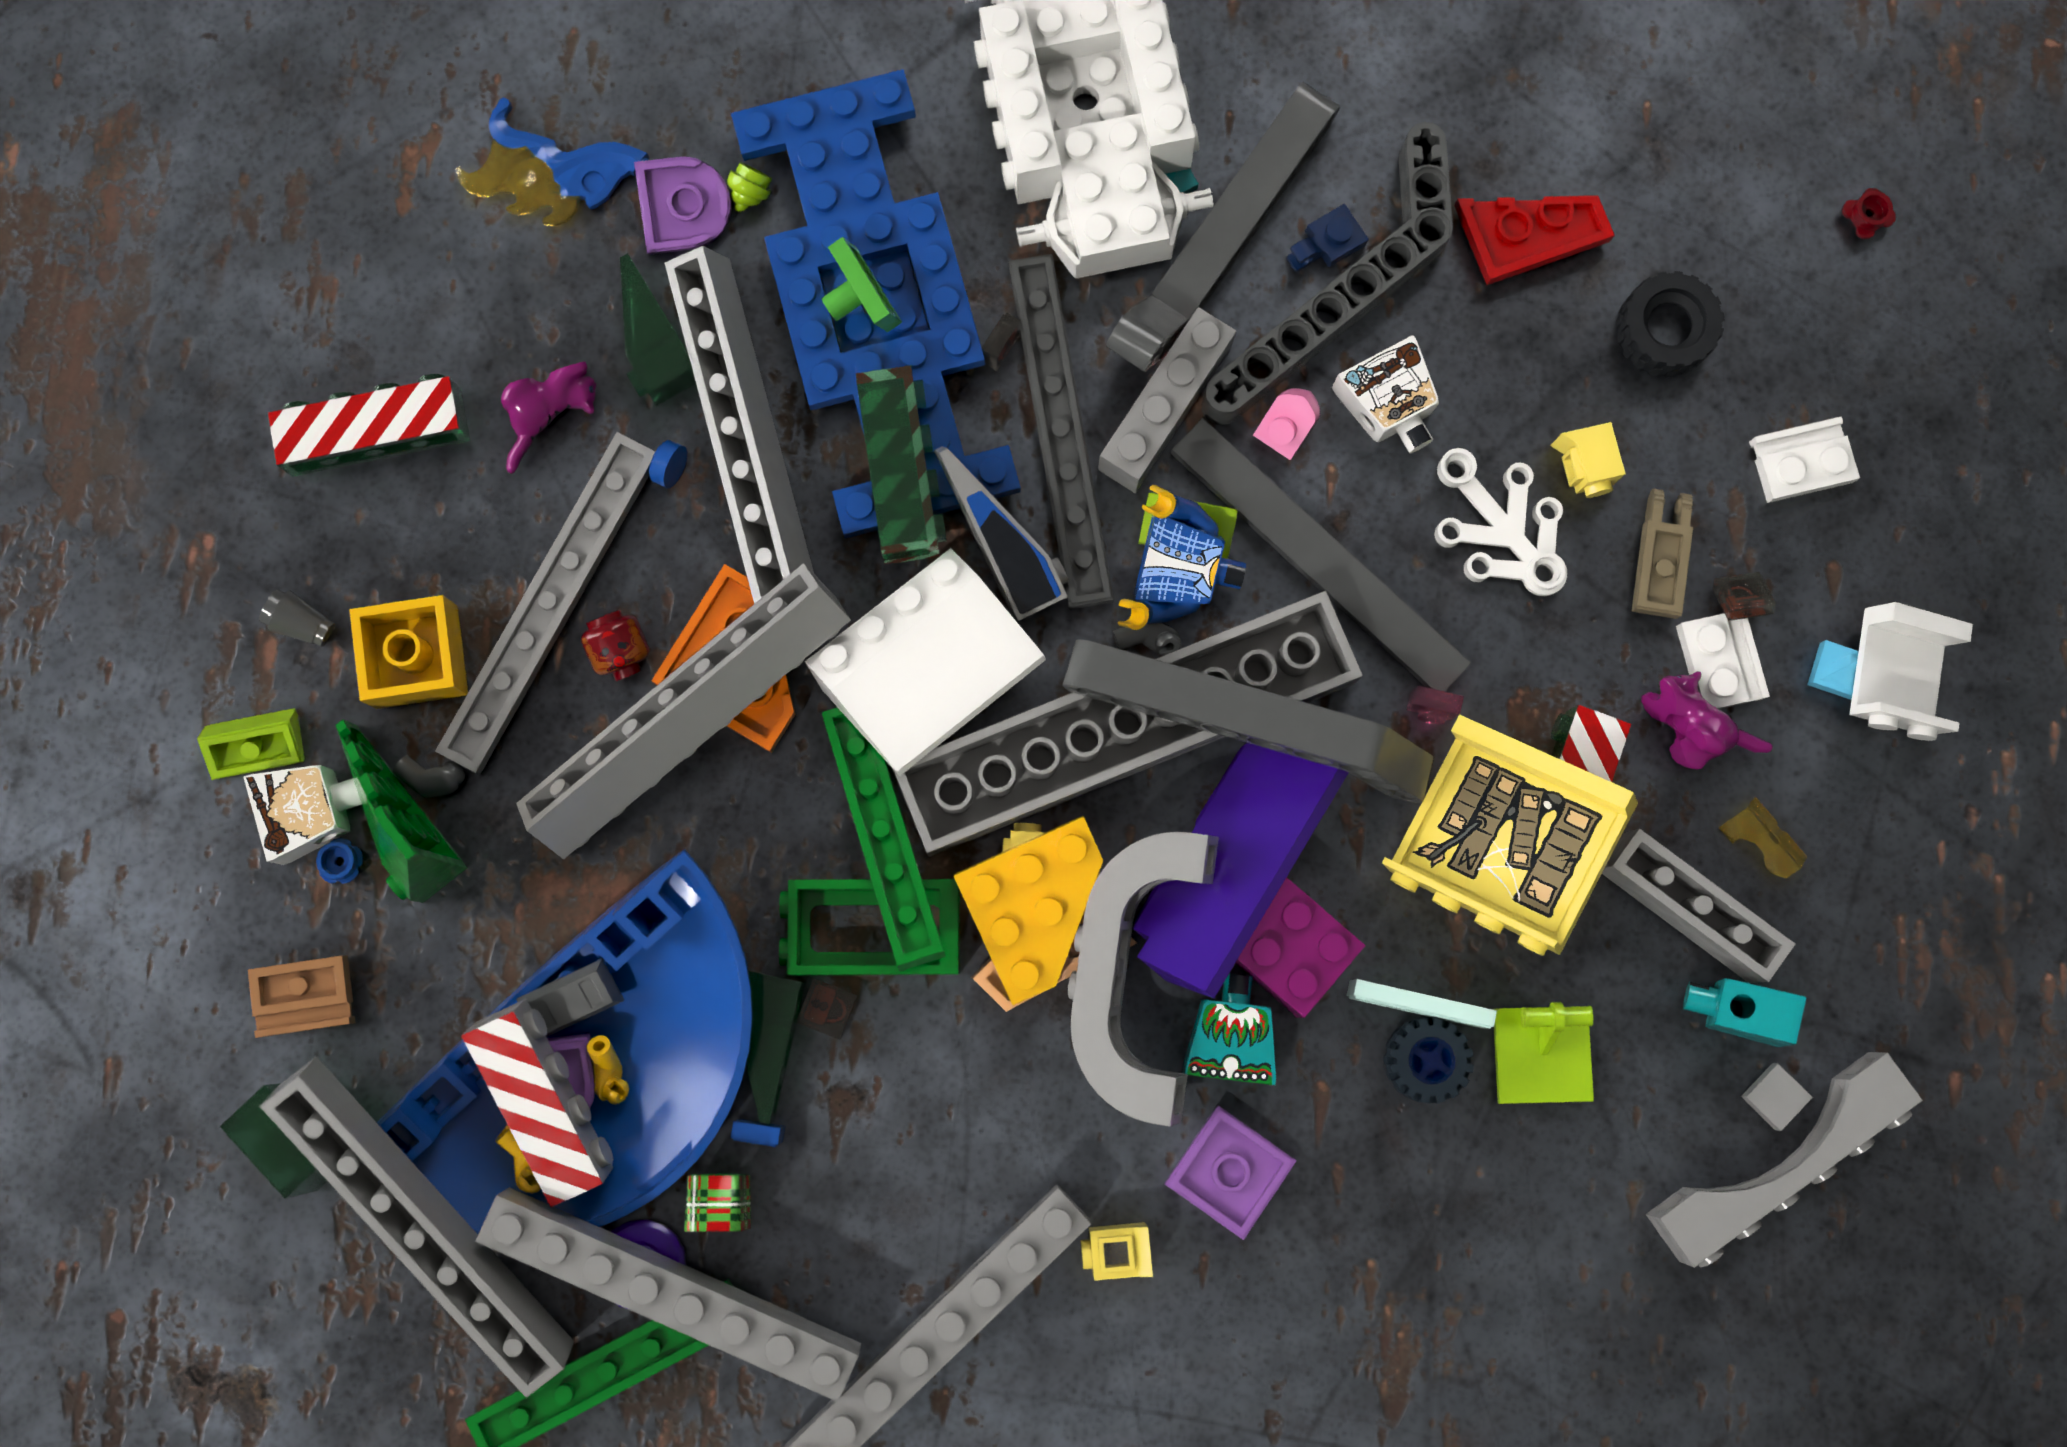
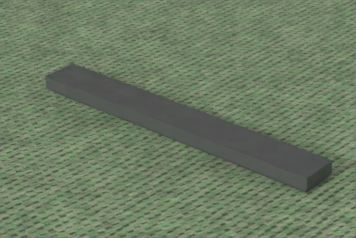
M1048 254L1008 261V268L1059 558L1069 582L1064 584L1065 592L1068 596V609L1072 610L1113 603V590L1053 255Z
M1202 418L1172 449L1171 455L1229 508L1238 510L1237 515L1321 592L1326 590L1329 599L1434 696L1439 698L1471 664L1468 659L1206 420Z

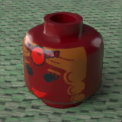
M619 609L586 623L588 630L582 634L581 643L596 674L608 675L612 673L615 681L642 671L638 662L644 660L649 655L650 649L636 617L633 615H623Z

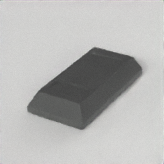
M603 958L516 999L518 1002L527 999L530 1007L537 1009L541 1013L547 1026L546 1037L625 1000Z

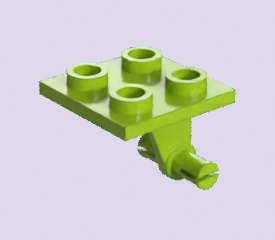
M1551 1002L1549 1007L1493 1009L1497 1011L1494 1023V1045L1498 1104L1594 1101L1589 1026L1593 1025L1594 1020L1591 1006L1564 1007L1562 1002Z

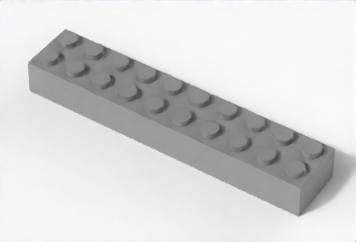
M1326 590L1156 659L1306 703L1352 686L1363 676ZM1073 692L936 747L901 776L895 770L894 773L928 856L932 857L1226 736Z

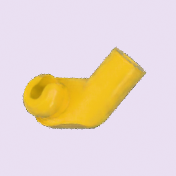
M599 1035L593 1037L587 1044V1051L593 1061L594 1091L600 1100H607L611 1104H619L625 1100L629 1093V1085L622 1079L621 1062L606 1036Z
M507 1125L498 1135L495 1142L513 1156L515 1181L519 1189L527 1193L538 1192L541 1188Z

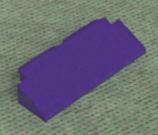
M1250 743L1243 745L1197 817L1196 826L1191 832L1219 837L1213 884L1172 880L1155 886L1138 913L1135 925L1132 928L1147 940L1137 957L1165 981L1215 998L1347 777L1348 772Z

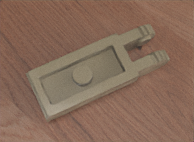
M1653 488L1650 491L1646 504L1645 523H1643L1631 612L1673 619L1682 616L1693 527H1690L1693 496L1691 494L1680 493L1674 505L1673 524L1662 522L1665 504L1664 490Z

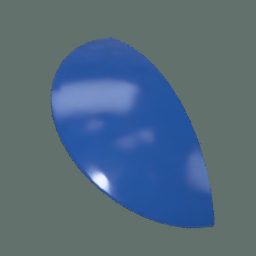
M685 849L649 875L588 925L488 1015L490 1016L517 1003L516 999L601 958H603L625 1000L547 1037L590 1033L591 1039L599 1035L606 1036L621 1062L622 1079L629 1085V1093L623 1102L611 1104L607 1100H600L595 1095L590 1108V1123L598 1138L603 1137L607 1141L613 1154V1169L603 1184L553 1206L598 1227L625 1217L652 1201L673 1185L699 1159L717 1135L731 1110L742 1082L750 1049L752 993L747 961L737 928L714 885ZM463 1039L376 1122L477 1234H479L496 1195L509 1187L549 1205L542 1190L535 1193H527L520 1190L516 1185L513 1156L495 1142L498 1135L507 1126V1123Z

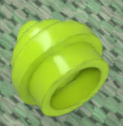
M739 162L736 171L731 170L727 178L728 187L732 190L730 195L735 203V210L739 212L745 211L749 206H757L762 200H767L771 193L768 187L772 178L745 163Z

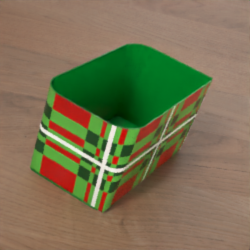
M690 1174L694 1176H688L684 1231H744L751 1229L750 1174Z

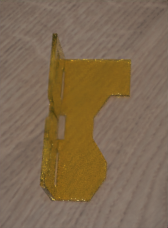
M1756 797L1752 799L1746 809L1719 827L1732 844L1740 838L1756 843L1764 854L1765 867L1770 873L1780 877H1789L1801 869L1807 859L1805 853L1785 831H1781L1777 826V821ZM1753 812H1754V813L1758 816V818L1764 823L1765 827H1764V826L1761 824V822L1754 816ZM1771 832L1777 838L1779 843L1776 844L1770 838L1768 833ZM1784 848H1785V849L1789 852V854L1795 859L1796 863H1795V862L1792 860V858L1785 852Z

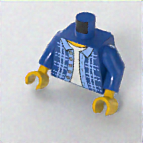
M1151 485L1149 488L1158 494L1157 503L1151 507L1142 504V509L1152 514L1134 589L1135 599L1142 602L1122 599L1119 602V606L1131 608V616L1126 621H1118V625L1134 630H1139L1146 624L1169 622L1195 613L1201 604H1210L1215 584L1240 589L1246 570L1245 562L1222 557L1225 540L1218 535V525L1195 501L1173 495L1157 485Z

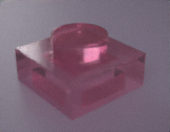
M1417 686L1409 694L1406 710L1418 713L1417 719L1420 721L1444 725L1446 720L1451 721L1461 713L1464 696Z

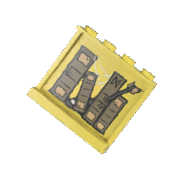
M1459 714L1451 730L1456 738L1393 859L1390 860L1384 857L1382 864L1393 873L1390 880L1395 884L1414 893L1418 886L1434 893L1432 898L1434 903L1454 913H1458L1460 907H1463L1477 914L1474 922L1494 933L1500 934L1503 928L1520 935L1517 941L1518 944L1539 955L1544 956L1547 949L1560 955L1638 804L1635 794L1630 790Z

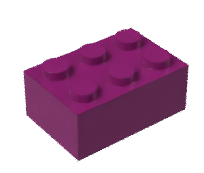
M1286 877L1235 964L1248 976L1253 977V980L1296 1018H1305L1366 945Z

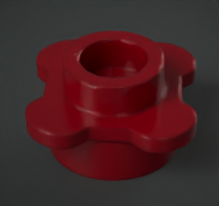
M1868 188L1859 199L1848 200L1842 207L1843 216L1851 219L1856 227V235L1861 239H1870L1874 236L1876 230L1881 227H1890L1896 220V214L1893 211L1890 198L1876 188ZM1866 210L1872 213V217L1866 215Z

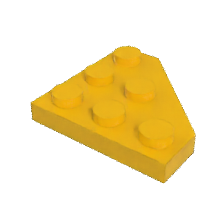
M1084 816L954 874L955 881L1012 1005H1016L1055 987L1059 980L1085 911L1090 892L1103 863V858Z

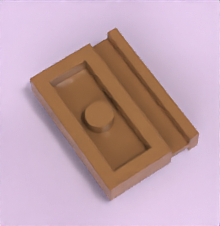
M348 955L248 969L252 1015L256 1019L257 1031H254L255 1038L355 1023V1016H352L351 1007L353 997Z

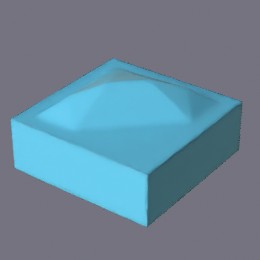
M1828 640L1820 642L1807 685L1852 700L1859 651Z

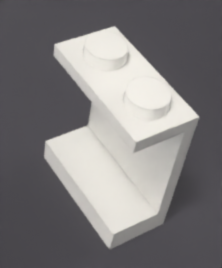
M1897 602L1865 608L1849 715L1869 720L1868 726L1880 730L1905 729L1907 730V737L1917 740L1933 741L1937 739V734L1958 732L1959 722L1935 716L1945 646L1971 642L1973 624Z

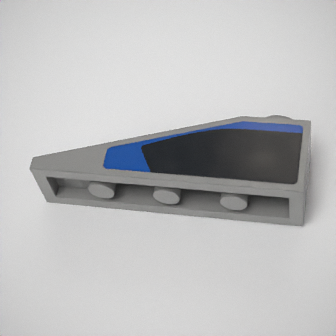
M941 446L934 449L1010 614L1017 621H1020L1067 598L1068 596L1063 584L1069 582L1059 559L1056 557L1051 560L1045 550L948 448Z

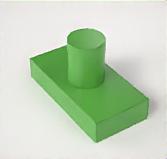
M844 237L831 244L828 249L847 278L846 282L822 297V301L832 317L839 321L863 304L874 324L887 333L901 324V319L857 247Z

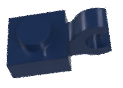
M1344 203L1308 224L1305 230L1308 238L1293 245L1290 248L1292 253L1286 259L1295 272L1306 268L1321 257L1330 268L1365 247L1369 238Z

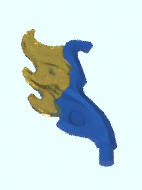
M501 98L489 119V130L493 141L487 161L478 171L472 173L465 172L461 167H457L456 171L461 186L470 194L478 197L512 194L517 198V202L506 206V211L514 215L529 214L540 208H552L553 213L544 217L542 222L547 226H558L573 218L578 211L581 200H586L585 203L590 210L606 202L621 180L629 175L636 176L634 162L648 161L649 156L644 151L617 142H599L571 152H562L558 149L553 139L515 130L508 126L506 118L512 110V105L507 98Z

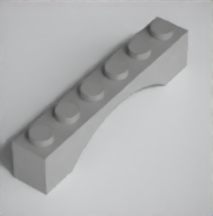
M1868 1052L1831 1079L1827 1100L1816 1125L1800 1147L1780 1165L1757 1178L1733 1186L1707 1189L1682 1187L1646 1213V1216L1679 1262L1692 1267L1697 1265L1699 1267L1708 1266L1723 1255L1722 1247L1735 1237L1740 1240L1755 1233L1762 1226L1760 1219L1772 1210L1779 1212L1793 1205L1800 1198L1797 1192L1811 1182L1818 1184L1830 1178L1837 1171L1835 1164L1848 1155L1851 1157L1857 1156L1872 1147L1875 1143L1872 1137L1884 1128L1893 1129L1909 1120L1912 1116L1910 1109L1923 1100L1888 1053Z

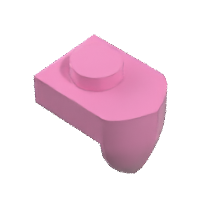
M1291 388L1281 392L1253 436L1291 460L1319 419L1320 406L1311 391L1300 388Z

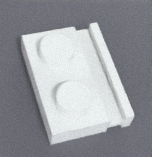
M1842 416L1756 436L1749 441L1750 447H1754L1757 457L1755 463L1767 503L1854 483L1860 479L1848 436H1844L1841 427L1843 423Z
M1726 613L1683 622L1676 626L1689 675L1697 671L1701 672L1702 676L1698 682V691L1711 705L1718 709H1723L1770 697L1747 616L1730 618Z

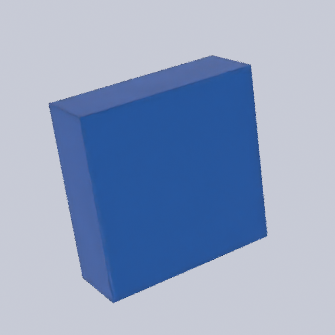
M737 1119L733 1121L730 1138H733V1141L776 1147L783 1143L786 1126Z

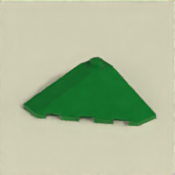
M342 719L336 724V728L381 863L390 874L386 878V882L400 899L405 900L408 898L410 901L424 903L465 871L467 866L398 777L392 773V769L357 725Z

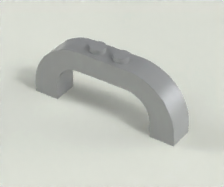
M1168 832L1146 837L1126 847L1106 865L1096 879L1086 904L1083 924H1079L1075 934L1074 948L1076 952H1079L1077 971H1073L1069 979L1068 997L1073 999L1071 1037L1079 1066L1089 1084L1108 1104L1129 1117L1152 1124L1171 1127L1182 1122L1188 1074L1159 1070L1147 1066L1131 1053L1123 1039L1120 1019L1134 915L1142 898L1161 883L1181 880L1213 884L1219 837L1187 832Z

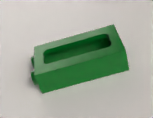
M871 879L788 880V891H780L779 900L780 918L788 919L787 938H780L779 964L780 966H787V975L790 976L960 975V889L955 879H922L929 904L939 908V936L946 957L899 971L893 952H816L811 946V913L815 907L879 906Z

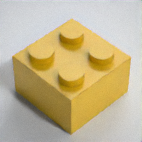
M444 595L349 609L361 702L373 708L381 709L466 696L468 694L458 606Z

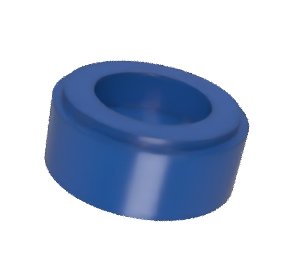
M671 440L663 442L655 451L650 463L649 476L651 481L665 488L673 487L684 471L688 455L687 448Z

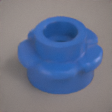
M344 838L333 839L330 843L324 845L316 857V865L320 876L332 884L337 881L343 884L353 881L359 874V866L363 864V854L360 848L352 846L351 841ZM339 857L344 859V863L341 866L336 864V860Z

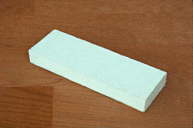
M1359 979L1350 980L1347 996L1352 1000L1480 1029H1491V1027H1494L1497 1013L1496 1010Z

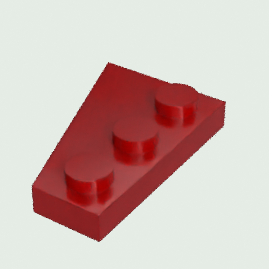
M1598 195L1544 196L1542 200L1515 201V197H1499L1496 201H1474V198H1458L1454 204L1486 285L1609 243L1615 236Z

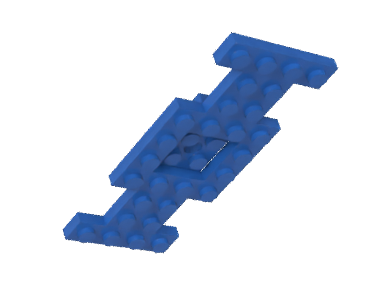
M904 69L731 113L744 161L787 150L807 226L764 237L810 411L855 400L867 444L859 387L913 380L933 515L961 508L934 452V449L941 446L948 448L996 499L1020 493L1021 487L1009 445L964 456L943 376L984 366L985 358L938 192L894 203L874 128L916 117ZM842 237L857 247L902 321L901 324L888 333L874 324L871 317L863 311V304L839 321H836L833 317L831 319V315L822 301L825 293L827 295L847 281L846 276L828 249L831 244ZM872 481L832 491L845 539L879 530Z

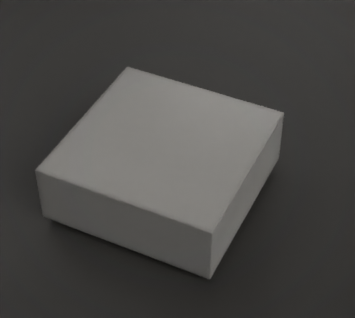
M1772 1063L1741 1096L1777 1131H1782L1813 1098L1778 1063Z

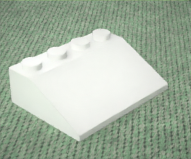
M950 548L812 655L805 663L822 691L895 772L901 776L1042 664L1046 658L982 579Z

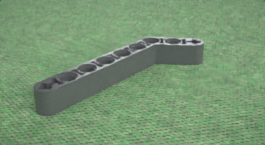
M1302 82L1297 87L1153 293L1127 311L1120 319L1106 343L1107 348L1143 372L1149 370L1167 355L1198 307L1202 309L1324 136L1340 109L1339 104L1305 82Z
M1430 122L1417 123L1408 132L1399 152L1398 163L1403 225L1208 382L1202 401V411L1209 421L1218 425H1227L1235 421L1442 253L1451 237L1453 221L1447 140L1445 133L1439 126ZM1423 154L1428 155L1424 165L1420 166L1423 161ZM1426 187L1433 192L1434 197L1425 198L1417 192L1416 188ZM1419 230H1431L1436 234L1438 240L1429 241L1424 239ZM1385 257H1398L1402 260L1404 267H1391L1386 262ZM1362 283L1369 288L1371 294L1368 296L1358 295L1352 290L1351 284ZM1319 310L1331 311L1336 316L1337 322L1325 323L1318 318L1316 312ZM1286 337L1297 338L1302 343L1303 349L1300 351L1288 350L1283 345L1282 339ZM1253 364L1262 365L1269 372V377L1265 379L1254 378L1248 372L1247 367ZM1236 384L1239 388L1235 391L1231 404L1226 400L1220 404L1215 401L1217 394L1224 398L1234 390Z
M1088 640L1075 641L1062 684L1065 689L1086 697L1344 770L1390 797L1413 803L1423 802L1435 758L1382 724Z

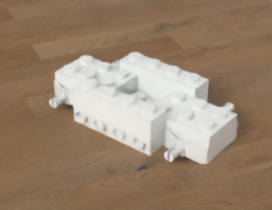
M964 0V3L976 0ZM991 0V4L996 3V5L979 8L981 40L974 41V48L978 67H987L990 79L983 81L988 109L996 107L999 121L992 122L997 149L1005 148L1008 162L1001 163L1006 190H1015L1018 205L1052 198L1046 220H1043L1040 224L1016 228L1019 247L1045 241L1046 246L1053 248L1075 279L1172 259L1182 219L1187 218V212L1209 207L1213 208V196L1211 195L1210 188L1186 194L1179 192L1176 185L1165 174L1191 169L1193 152L1199 151L1197 129L1191 121L1188 92L1185 83H1182L1178 51L1176 44L1172 43L1169 30V15L1165 2H1162V0ZM1081 94H1090L1097 99L1098 103L1090 110H1082L1073 101Z

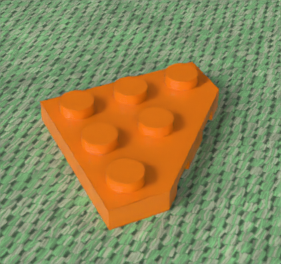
M726 564L723 565L651 680L654 684L658 685L754 605L746 576ZM783 676L768 689L765 695L753 701L735 716L726 727L772 753L796 715L787 676Z

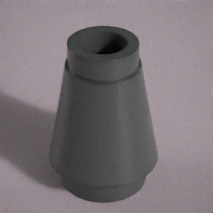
M278 589L274 590L265 602L259 616V621L267 625L268 631L316 644L320 647L327 643L335 628L334 622L328 620L327 617L291 590L286 593Z

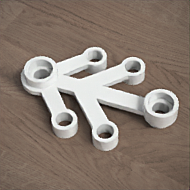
M1455 448L1446 452L1437 466L1439 479L1448 487L1459 488L1490 526L1465 524L1456 518H1446L1435 529V539L1438 544L1446 548L1454 547L1459 542L1508 547L1520 561L1493 560L1486 553H1474L1464 564L1466 577L1473 582H1482L1488 577L1522 580L1526 589L1538 596H1550L1558 592L1567 580L1566 564L1562 558L1555 554L1557 524L1563 514L1562 504L1556 498L1545 497L1534 506L1532 517L1539 525L1537 546L1535 548L1524 535L1528 487L1534 478L1532 469L1527 464L1519 462L1511 465L1504 473L1503 483L1508 489L1506 514L1475 478L1474 475L1477 469L1475 457L1469 451L1462 448ZM1448 465H1458L1462 470V476L1452 477L1448 473ZM1513 471L1521 472L1525 476V483L1516 484L1511 478V473ZM1541 506H1550L1554 510V518L1547 519L1543 517ZM1452 526L1457 532V538L1450 540L1444 537L1443 527ZM1472 561H1482L1486 566V573H1475L1472 569ZM1538 567L1548 570L1550 574L1549 581H1541L1537 578L1536 569Z

